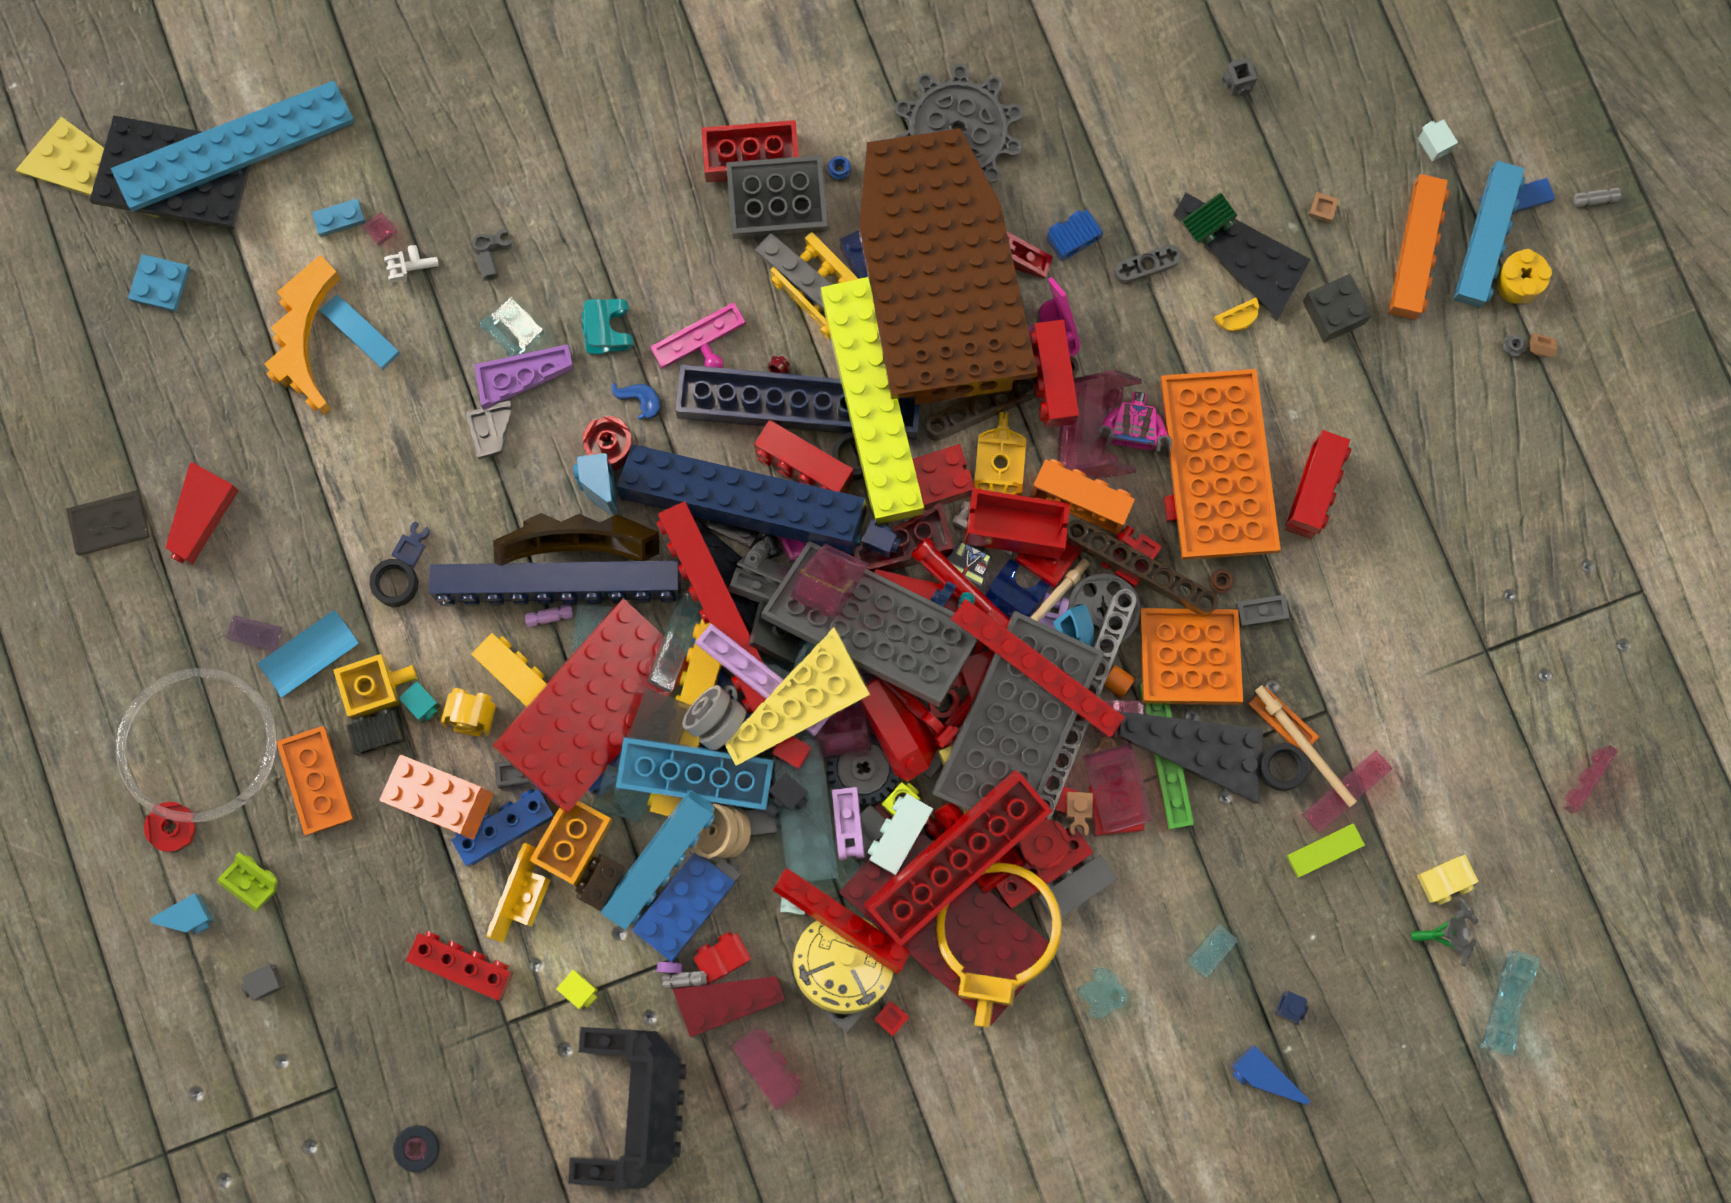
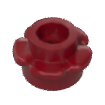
M783 356L771 357L772 360L768 364V369L771 373H790V364Z

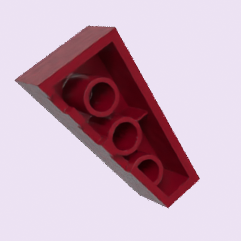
M941 502L923 512V515L914 516V518L907 522L900 523L892 528L897 538L901 539V543L897 552H891L889 558L862 547L861 544L855 547L853 559L855 564L873 573L875 569L888 572L919 564L911 556V553L927 537L935 544L934 547L944 557L950 556L954 547Z
M777 976L672 989L690 1037L697 1036L786 1001Z

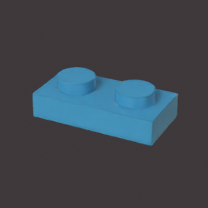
M358 199L312 212L320 237L366 223Z

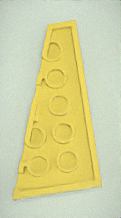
M60 117L19 165L16 172L91 196L104 148L67 120ZM147 214V215H150V216H153V217H157V218L159 217V216H156V215Z

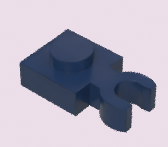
M416 521L410 527L411 535L408 537L403 534L391 554L395 559H400L413 568L426 548L420 542L430 534L428 527L422 533H417L416 530L419 524Z
M947 581L942 590L937 588L930 601L944 607L956 585Z

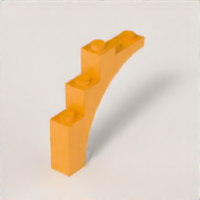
M319 255L277 291L282 299L279 303L288 313L271 327L272 331L276 334L273 339L282 349L265 363V366L270 370L266 374L275 384L281 382L285 388L290 385L299 395L303 392L308 397L305 402L314 412L319 409L325 415L331 408L321 396L314 382L309 364L308 342L311 325L320 304L341 278L332 266Z

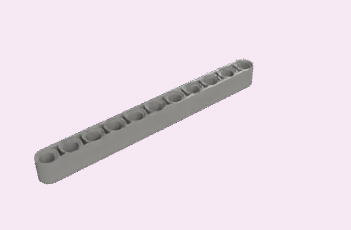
M1120 590L1113 596L1093 645L1094 648L1101 651V641H1108L1112 647L1110 653H1104L1099 664L1103 669L1101 676L1094 675L1090 684L1097 697L1100 696L1136 605V596L1130 590ZM1119 596H1125L1129 599V606L1127 608H1123L1118 604ZM1111 618L1119 620L1121 625L1119 630L1110 628L1109 620ZM1085 719L1082 722L1074 720L1070 732L1074 733L1076 741L1072 745L1064 742L1060 754L1066 757L1067 763L1063 768L1055 764L1049 776L1057 780L1058 786L1056 790L1051 791L1045 785L1040 796L1048 803L1053 812L1089 724ZM1053 812L1050 813L1045 819L1051 820Z

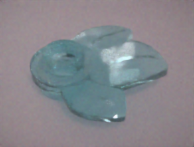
M1102 967L1094 968V981L1085 983L1078 988V993L1082 999L1092 1004L1089 1016L1095 1018L1108 1016L1113 1009L1122 1008L1128 1000L1127 990L1117 983L1115 974ZM1115 991L1119 993L1120 997L1118 1001H1113L1110 996L1112 992Z

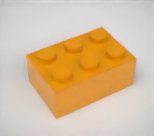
M580 801L575 804L569 813H565L559 808L529 861L577 886L611 827L613 820Z

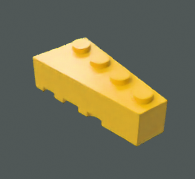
M491 633L471 655L517 699L527 706L546 685L542 680L545 675L535 666L530 669L526 665L528 660L519 651L514 654L510 650L512 645L503 636L498 639Z

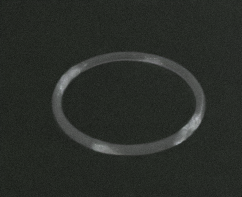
M192 668L177 671L156 680L146 687L127 709L119 726L116 739L118 771L132 797L155 815L186 823L217 819L244 805L265 782L271 770L276 752L277 738L274 719L262 696L249 683L236 675L211 668ZM190 678H213L239 688L257 706L264 721L267 738L262 766L248 788L234 800L221 807L197 813L178 812L167 809L149 799L139 789L130 774L126 759V741L131 723L143 704L162 688L177 681Z

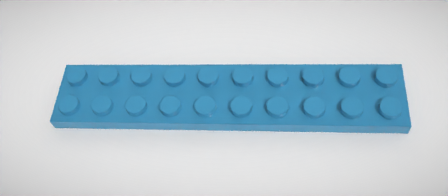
M333 80L115 166L111 170L130 211L133 212L354 124V120Z

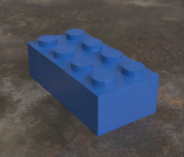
M694 852L632 931L669 961L674 962L736 883L704 857L698 856Z

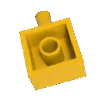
M382 654L333 670L347 716L352 720L401 705L396 691L397 685L418 679L413 664L392 672L387 659Z

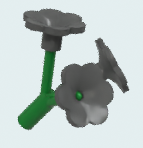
M1461 897L1458 900L1461 910L1456 912L1453 918H1449L1447 922L1434 930L1414 931L1411 935L1413 942L1435 940L1453 948L1454 952L1462 955L1461 966L1465 967L1473 953L1477 940L1472 938L1468 944L1467 938L1470 936V929L1466 926L1464 919L1471 920L1474 925L1479 921L1471 907Z

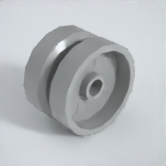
M716 685L703 692L691 705L684 717L683 728L692 736H699V742L706 748L716 750L729 741L740 728L746 715V709L738 701L730 700L729 694Z

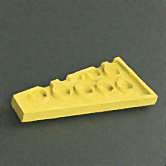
M835 627L740 726L733 737L725 743L736 766L870 695Z

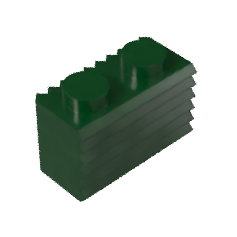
M1220 192L1181 220V223L1197 246L1201 243L1205 246L1216 238L1214 234L1221 228L1225 232L1236 224L1234 219L1237 218V214Z

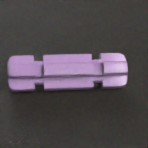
M567 604L562 605L561 608L553 607L540 610L536 614L531 612L525 614V622L528 627L538 626L537 623L542 625L560 621V618L569 619L573 617V610L571 605Z

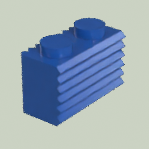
M1088 209L1084 212L1078 210L1069 217L1070 220L1065 223L1057 222L1049 228L1047 242H1049L1061 262L1102 238L1103 231Z

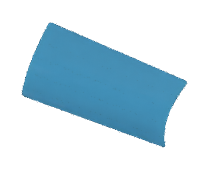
M333 610L258 662V666L282 698L358 645V641L338 613Z

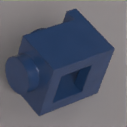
M874 519L871 520L862 539V547L887 558L890 557L891 552H897L901 543V539L897 538L894 530L884 525L876 526V520Z
M1284 991L1274 1015L1298 1025L1299 1021L1305 1018L1308 1011V1006H1306L1307 999L1290 991Z

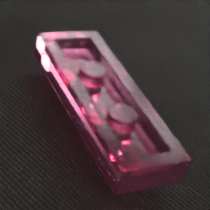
M1609 745L1602 749L1598 748L1591 757L1593 763L1589 769L1585 768L1578 777L1580 783L1576 789L1572 788L1566 795L1565 800L1567 802L1563 807L1565 810L1575 813L1581 809L1617 754V749Z

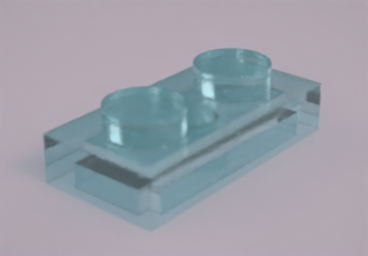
M1218 924L1186 962L1206 979L1239 940L1221 924Z

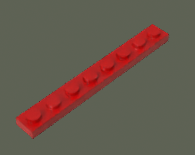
M967 599L963 600L951 617V621L1108 737L1113 735L1125 718Z

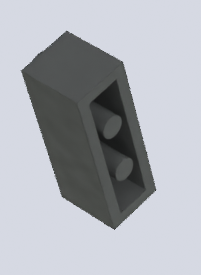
M1091 854L1080 862L1083 867L1075 872L1071 868L1060 876L1061 882L1055 886L1052 882L1047 885L1056 898L1061 918L1118 880L1101 854L1096 858ZM1042 894L1037 899L1052 919L1049 905Z

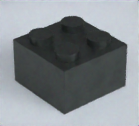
M1351 273L1308 292L1302 301L1323 343L1366 324L1372 316Z

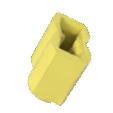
M1466 854L1417 875L1429 902L1437 901L1438 905L1452 900L1451 894L1457 891L1462 895L1474 890L1473 884L1479 882Z

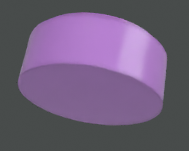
M659 962L657 963V972L682 973V964Z

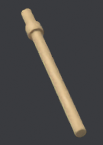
M1083 558L1073 570L1070 569L1064 575L1061 584L1030 618L1040 622L1066 591L1080 581V576L1090 566L1089 561Z
M1263 685L1257 688L1255 692L1267 706L1266 710L1270 715L1274 714L1349 807L1354 805L1357 800L1282 710L1283 706L1277 699L1274 700Z

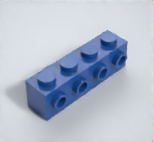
M530 789L521 795L522 799L513 804L510 801L499 807L500 812L493 816L490 814L485 815L474 840L455 833L456 837L451 841L465 866L470 868L551 821L555 814L543 793L539 789L536 791Z

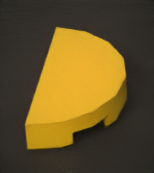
M1257 297L1215 316L1213 320L1226 331L1239 332L1246 330L1253 324L1258 315L1259 304Z

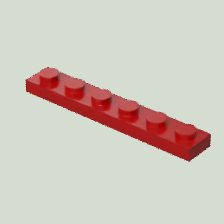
M786 868L782 872L772 889L774 892L894 973L898 974L902 970L910 954L908 949L904 946L900 947L895 940L790 869Z

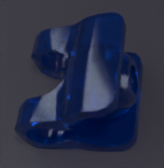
M1013 558L1005 564L992 581L985 596L1008 618H1011L1014 611L1029 617L1045 596L1050 584L1040 580L1034 587L1029 589L1019 586L1015 581V573L1020 563Z

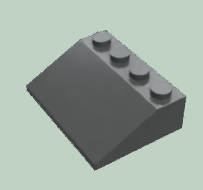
M822 155L726 163L733 239L767 237L770 233L774 236L827 232Z

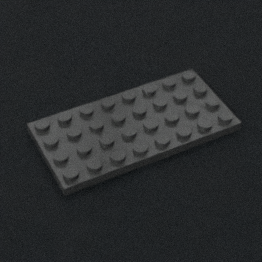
M808 541L761 614L762 619L816 646L835 627L856 666L937 707H940L978 642L976 638L950 620L954 612L811 541Z
M1014 611L1006 629L1085 688L1089 689L1105 652ZM995 653L932 794L970 810L1009 774L1016 770L1021 773L1039 796H1041L1077 713Z

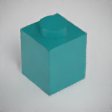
M418 682L414 683L399 697L401 702L422 723L425 720L430 721L439 712L437 709L440 707V704Z

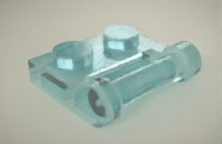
M512 297L490 316L485 317L479 324L484 331H488L504 347L509 357L520 355L544 334L543 329ZM500 320L520 342L514 345L495 324Z

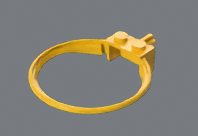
M994 863L983 874L1007 872L1027 879L1041 891L1049 905L1052 916V935L1048 948L1035 965L1025 972L1016 975L1018 981L962 973L964 967L952 955L945 937L944 923L948 905L937 914L936 935L942 956L951 969L961 978L959 996L964 999L978 1001L974 1025L987 1028L990 1026L993 1003L1007 1006L1013 1005L1015 990L1036 978L1050 964L1057 952L1062 933L1060 909L1050 888L1031 871L1006 863Z

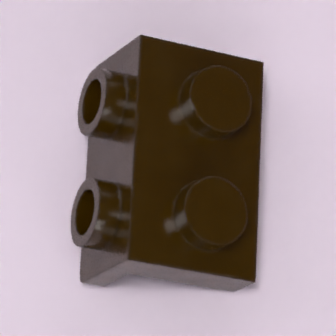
M599 854L598 857L594 856L587 867V870L590 872L586 879L582 878L576 886L575 892H577L575 898L601 911L625 867L605 855Z

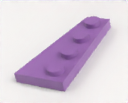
M569 345L475 364L474 368L482 409H487L573 370Z

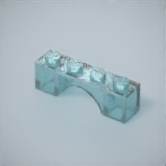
M1517 950L1507 952L1480 1048L1503 1056H1513L1520 1032L1518 1018L1521 1005L1529 987L1534 983L1540 958Z

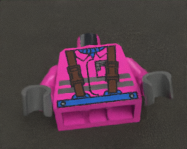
M1133 392L1131 403L1122 402L1120 408H1114L1104 418L1096 437L1097 440L1100 437L1107 438L1108 444L1153 451L1157 444V452H1160L1161 447H1166L1168 452H1171L1172 439L1168 436L1161 416L1156 414V408L1145 406L1147 394L1143 392Z

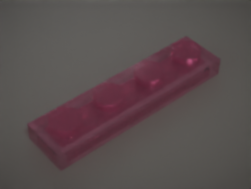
M1375 750L1340 781L1353 797L1358 800L1393 768ZM1332 787L1308 808L1302 816L1317 833H1320L1349 806Z

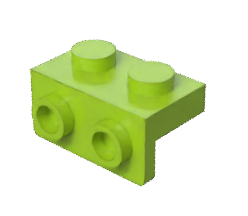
M238 852L235 855V861L218 878L217 883L257 912L277 891L278 881L269 870L264 871L257 866L256 861L252 857L244 856Z

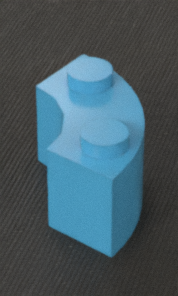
M1085 604L1070 608L1053 622L1057 631L1093 647L1094 627Z

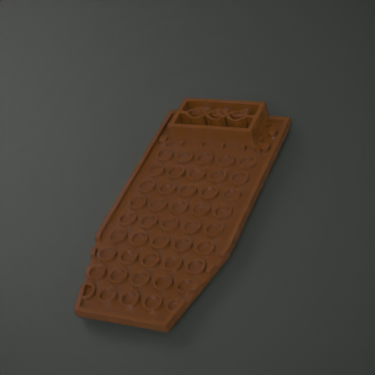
M961 129L867 142L859 233L873 295L891 400L914 396L915 405L1002 392L1012 390V383L1015 380L1037 377L1036 363L1001 204Z

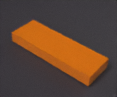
M1264 687L1274 700L1277 699L1283 706L1282 710L1308 742L1313 745L1319 736L1267 687ZM1256 695L1248 703V706L1289 744H1293L1301 749L1274 714L1270 715L1266 710L1267 706Z

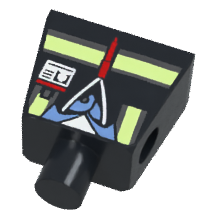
M961 541L948 560L981 591L992 556L984 552L986 547L967 545Z

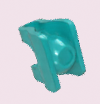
M591 299L585 301L581 319L586 352L589 355H600L631 349L634 345L632 335L617 333L609 324L611 319L622 317L628 313V301L625 299Z

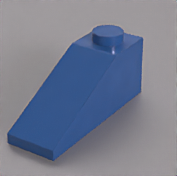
M1250 1046L1230 1067L1234 1071L1233 1077L1243 1086L1246 1083L1248 1086L1300 1104L1307 1105L1310 1102L1256 1046Z

